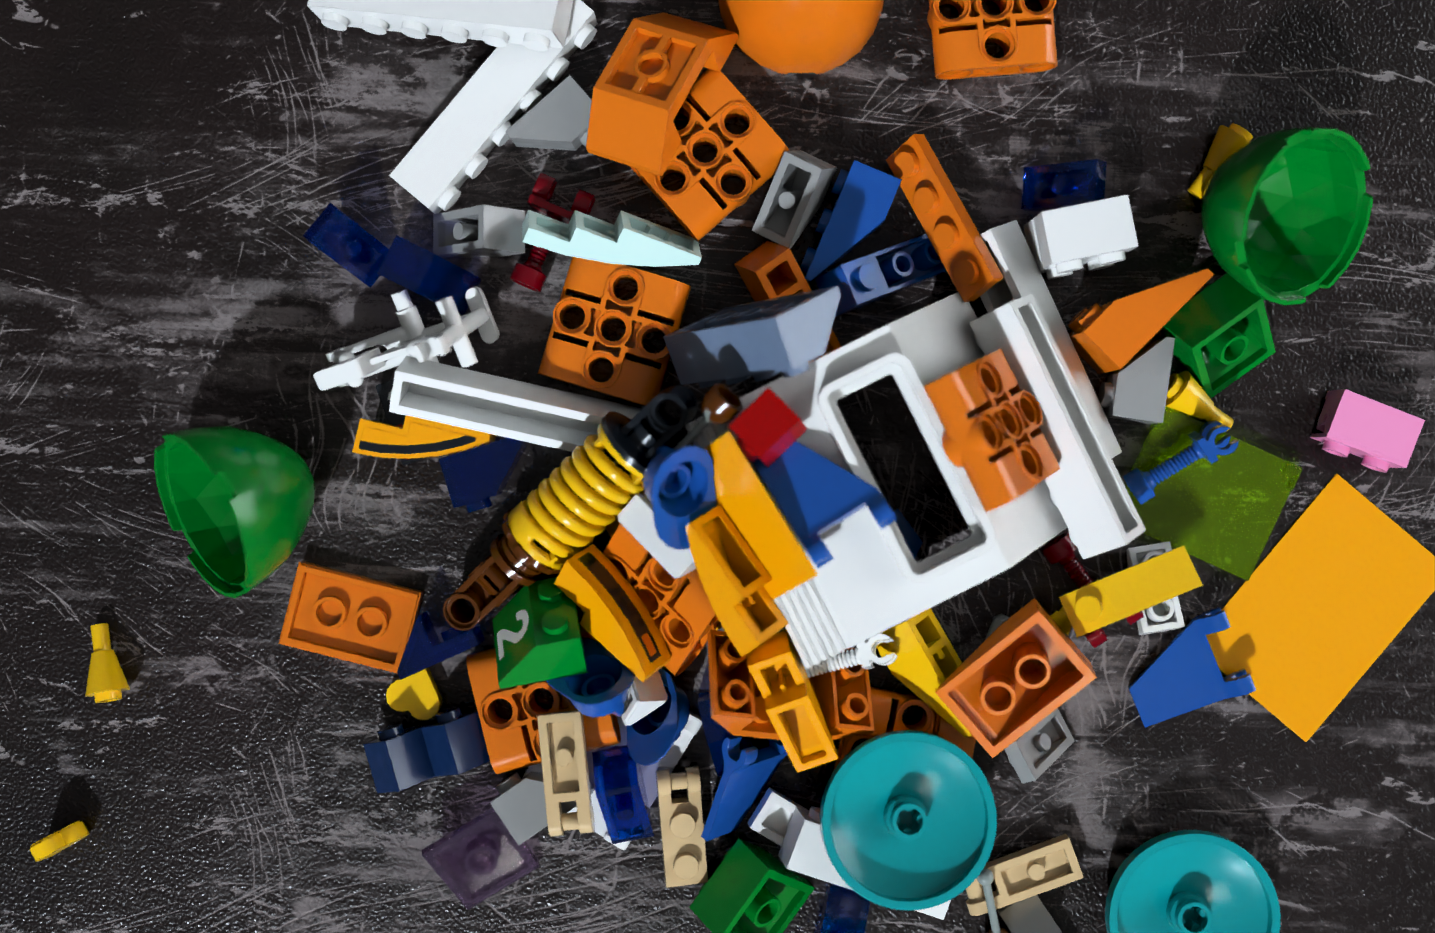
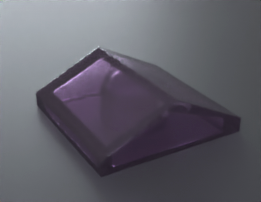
M493 807L421 850L425 860L468 910L540 867L539 861L527 841L518 846Z

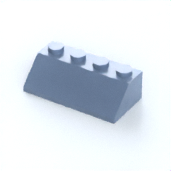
M835 286L725 307L664 336L680 384L699 383L700 388H706L715 383H720L724 379L727 385L744 381L753 376L755 381H761L771 378L780 372L787 378L809 370L808 362L825 354L841 296L839 287Z

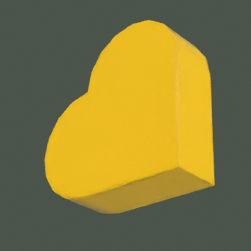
M428 666L399 678L390 684L386 692L387 703L392 709L399 712L409 711L413 717L419 720L431 719L439 712L442 706L441 694Z
M79 820L35 842L30 846L29 850L35 861L39 862L88 836L89 832L84 822Z

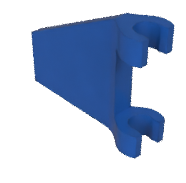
M797 441L769 467L759 458L753 462L818 569L834 559L819 535L865 506L868 507L881 530L897 520L892 509L877 488Z
M1220 607L1206 611L1193 618L1128 687L1144 727L1224 699L1243 696L1256 691L1251 675L1247 674L1245 669L1231 673L1224 678L1221 674L1206 637L1207 634L1220 632L1231 627L1225 611H1222Z
M732 735L724 739L722 743L724 770L701 835L704 840H712L733 832L738 828L787 755L781 740L769 739L770 746L758 750L755 746H752L740 752L739 744L742 736Z

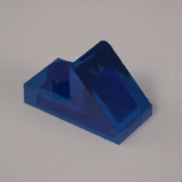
M1092 159L1024 167L1021 209L1043 212L1103 200L1105 197L1107 162Z
M331 202L303 235L311 244L370 288L397 256Z
M424 612L418 615L397 670L400 680L482 643L485 638L479 625L466 631L457 630L452 627L441 633L443 641L440 642L428 613Z
M828 882L821 921L815 928L814 933H865L870 901L853 890Z

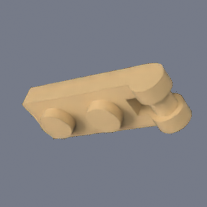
M578 710L537 715L549 835L550 837L562 836L564 831L578 829L580 834L592 833L595 830V821L591 801L583 714ZM576 801L577 812L563 813L561 802Z
M685 767V772L669 773V769L657 770L656 783L666 888L708 882L705 840L701 837L704 825L699 767ZM687 789V797L671 798V790Z
M1066 834L989 861L984 867L990 869L994 875L993 881L996 891H993L996 910L1084 878L1070 838ZM976 878L965 889L969 898L966 900V905L971 916L988 913L983 887Z

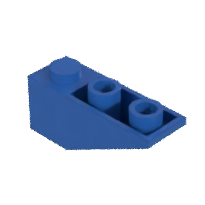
M856 160L853 161L849 171L840 170L832 193L839 195L833 211L827 208L824 209L815 232L823 234L817 250L808 247L800 266L801 271L806 273L805 278L809 285L882 225L901 183V179Z
M927 234L841 264L815 279L819 289L839 287L841 296L835 317L947 271Z

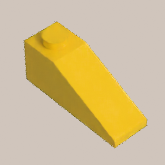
M1183 545L1059 598L1078 638L1198 588L1203 584Z
M929 608L879 633L885 634L894 640V642L881 643L877 646L881 657L892 653L898 655L894 663L887 665L891 674L965 738L972 736L935 693V690L962 662L932 609Z

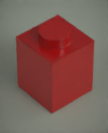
M769 387L729 425V428L738 437L735 442L745 458L751 464L759 458L767 467L773 464L807 430L801 418Z

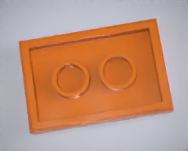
M301 561L298 563L278 644L402 674L405 670L424 591Z

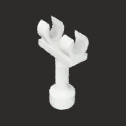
M877 634L868 641L865 640L857 644L854 650L850 649V651L840 652L811 668L806 669L802 659L800 660L808 678H810L811 676L814 677L815 674L818 676L819 673L822 675L823 672L826 674L828 671L830 673L832 670L836 671V669L840 670V668L857 666V663L866 670L875 668L874 663L887 666L894 663L898 655L892 653L879 658L876 655L877 646L881 643L894 642V640L885 634Z

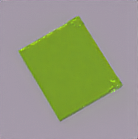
M1165 407L1163 423L1151 425V429L1132 470L1138 468L1142 472H1150V469L1157 467L1158 464L1161 465L1162 462L1170 457L1172 458L1173 455L1176 456V453H1179L1181 450L1183 451L1184 448L1191 447L1192 441L1188 435L1193 431L1199 433L1205 423ZM1219 433L1215 438V443L1226 436L1227 433ZM1231 436L1229 442H1231V441H1233L1234 439H1237V438ZM1237 439L1239 444L1236 450L1229 455H1217L1219 460L1211 464L1204 458H1198V461L1191 463L1189 466L1187 465L1186 468L1183 467V470L1179 469V472H1176L1175 475L1168 476V479L1164 478L1165 481H1161L1160 484L1157 483L1154 489L1156 496L1142 505L1137 501L1125 482L1129 496L1146 529L1143 534L1161 542L1170 541L1171 546L1174 548L1184 545L1189 555L1249 581L1288 496L1301 475L1302 467Z

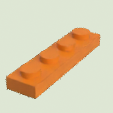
M913 134L886 161L894 176L901 179V189L963 302L975 301L1003 279L1004 276L925 135Z

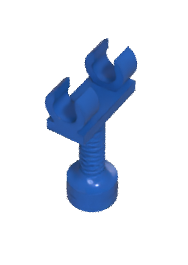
M1209 421L1201 427L1199 433L1193 431L1188 435L1192 441L1191 447L1184 448L1183 451L1181 450L1179 453H1176V456L1173 455L1172 458H1168L1161 465L1158 464L1157 467L1150 469V472H1142L1136 468L1122 477L1137 501L1142 505L1156 496L1154 489L1157 483L1160 484L1161 481H1165L1164 478L1168 479V476L1175 475L1176 472H1179V469L1183 470V467L1186 468L1187 465L1189 466L1191 463L1198 461V458H1204L1211 464L1219 460L1217 455L1233 453L1239 444V440L1234 439L1229 442L1231 436L1227 434L1215 443L1216 436L1219 433H1224L1230 427L1222 425L1218 421Z

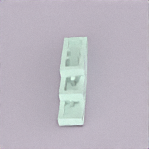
M528 209L522 223V242L566 256L609 264L650 267L699 265L702 259L699 243L694 238L622 210L614 225L574 210L569 224Z

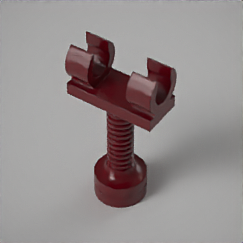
M540 173L532 194H530L527 201L530 207L546 213L547 217L567 223L570 222L574 210L590 215L595 203V195L580 189L574 199L571 211L549 202L557 185L556 179ZM533 246L534 249H531L528 260L523 264L516 263L509 279L528 289L541 292L547 278L542 272V266L549 251Z
M1068 531L1046 544L1041 549V552L1051 565L1054 563L1063 565V568L1066 569L1065 571L1068 572V575L1079 589L1093 583V579L1090 578V575H1087L1086 569L1082 568L1081 562L1077 561L1078 558L1075 557L1077 546L1071 541ZM1140 611L1125 619L1132 625L1143 618L1144 615ZM1102 628L1085 634V637L1094 648L1108 640Z

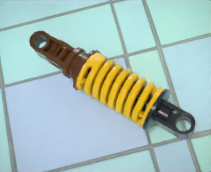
M681 385L670 386L655 396L632 420L619 412H608L598 425L597 434L588 435L584 440V445L577 446L573 450L572 456L565 457L560 467L554 468L549 478L543 479L538 489H533L529 493L527 500L521 501L517 506L504 514L502 527L505 534L498 535L491 542V555L469 574L468 579L445 601L443 614L447 623L461 631L472 629L495 607L498 608L521 585L530 586L540 580L542 572L548 575H559L566 560L581 552L583 547L589 545L595 536L601 534L606 525L611 524L616 519L617 515L636 494L645 492L642 482L644 471L649 462L656 456L657 448L665 446L697 413L698 403L694 393ZM665 399L674 400L679 404L682 411L681 419L672 418L666 413L664 408ZM463 599L472 603L475 612L470 611L465 606Z

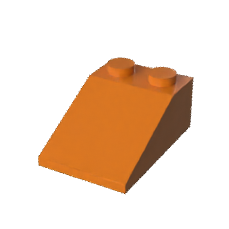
M1207 268L1114 300L1102 306L1095 303L1089 309L1085 307L1067 325L1072 329L1069 336L1077 353L1098 374L1122 369L1214 274Z
M1034 598L1003 622L935 690V693L987 753L994 758L1097 677L1091 662Z

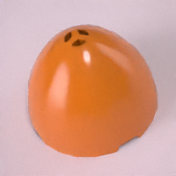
M719 0L722 20L727 30L737 32L739 38L736 45L740 50L759 65L780 74H821L843 65L858 54L871 38L881 17L884 0Z

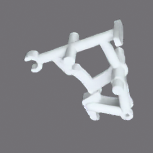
M473 286L466 291L465 298L471 313L462 316L459 315L452 296L436 301L435 303L443 322L427 328L424 327L416 305H413L407 289L391 294L401 327L326 353L328 362H335L337 364L314 373L313 377L319 390H327L336 386L341 388L347 385L359 387L362 385L364 378L399 366L405 356L417 358L419 363L426 360L439 363L436 355L440 354V356L450 353L452 351L451 346L454 347L462 368L477 363L478 359L468 335L478 329L482 340L488 344L497 341L500 335L483 290L480 287ZM376 345H383L387 348V350L382 353L380 352L378 347L366 351L357 356H354V353Z

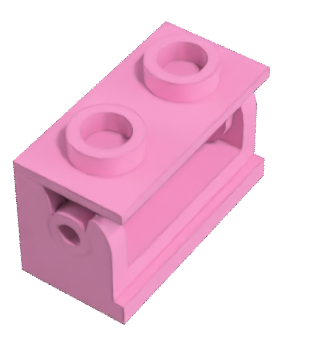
M1347 389L1327 392L1326 401L1317 422V430L1323 433L1311 434L1310 438L1324 443L1322 449L1331 454L1348 457L1349 453L1363 458L1361 465L1372 470L1387 473L1389 468H1407L1425 422L1424 419Z

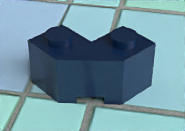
M456 707L435 714L436 720L406 729L403 728L402 724H396L377 731L378 739L363 744L377 793L399 792L433 777L459 775L489 762L490 759L478 711L462 713L460 707Z

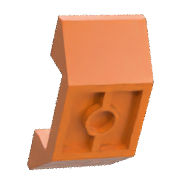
M664 12L633 18L593 87L586 143L588 153L663 176L681 143V138L673 120L702 68L721 71L739 38L737 32Z
M710 630L707 633L711 718L734 736L780 740L765 711L764 698L748 668L746 654L742 657L740 656L725 631ZM857 663V666L853 665V667L849 666V668L832 670L830 673L828 671L826 674L823 672L822 675L819 673L818 676L815 674L814 677L811 676L809 678L832 740L871 734L875 731L869 669L866 670Z

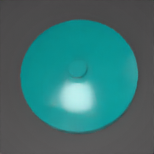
M899 730L883 733L864 741L850 751L837 765L827 782L822 797L820 830L822 841L831 863L840 877L856 893L886 908L906 911L922 910L941 905L953 899L968 888L979 876L990 857L996 837L997 811L993 793L985 775L974 760L963 750L944 738L931 733Z
M1178 830L1161 834L1146 841L1123 861L1115 873L1108 890L1105 905V924L1107 933H1280L1281 913L1278 896L1269 875L1250 853L1235 842L1215 833L1202 830Z

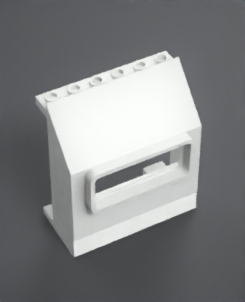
M959 292L893 321L809 363L810 369L801 374L787 378L783 376L739 398L743 408L732 420L724 424L711 422L693 441L695 446L704 449L728 431L736 440L738 437L729 428V425L769 387L801 418L807 430L796 440L797 442L880 491L837 405V401L887 375H892L970 530L969 537L916 562L896 522L881 530L868 507L865 506L819 535L834 559L818 569L754 464L749 462L818 574L773 599L789 623L785 627L806 669L1011 568L1068 528L1059 508L1050 497V490L1045 480L1017 499L985 512L965 469L955 466L944 452L942 434L945 429L924 386L985 356L975 341V334L969 323L977 319V316L970 302H963ZM703 417L685 425L688 433Z

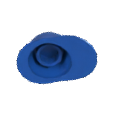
M695 445L684 446L679 449L661 446L657 448L656 456L649 462L644 471L642 481L644 491L652 503L654 525L658 537L668 547L677 550L689 549L690 545L685 527L716 507L712 457L705 449Z
M582 638L587 673L546 680V682L570 699L575 708L583 715L603 717L614 714L620 717L624 713V703L635 675L601 643L590 638Z
M661 668L659 673L668 696L667 701L634 724L626 726L629 755L635 763L643 766L655 764L667 754L674 741L680 737L690 714V703L686 693L674 683L672 676L664 668Z

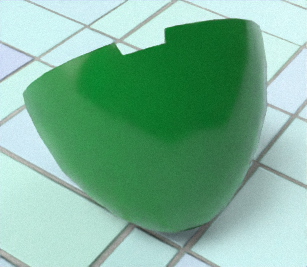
M1291 128L1256 138L1231 154L1210 177L1201 201V220L1205 238L1221 268L1249 292L1264 300L1281 305L1305 303L1306 296L1319 288L1329 289L1349 267L1360 249L1368 228L1373 205V196L1366 193L1364 172L1371 167L1361 145L1350 134L1333 128Z
M230 426L200 427L174 431L163 435L164 444L156 447L154 451V470L161 503L172 531L182 530L193 550L187 556L188 560L215 591L231 598H237L246 594L265 581L287 561L305 532L313 512L315 483L308 465L297 452L286 444L245 429Z

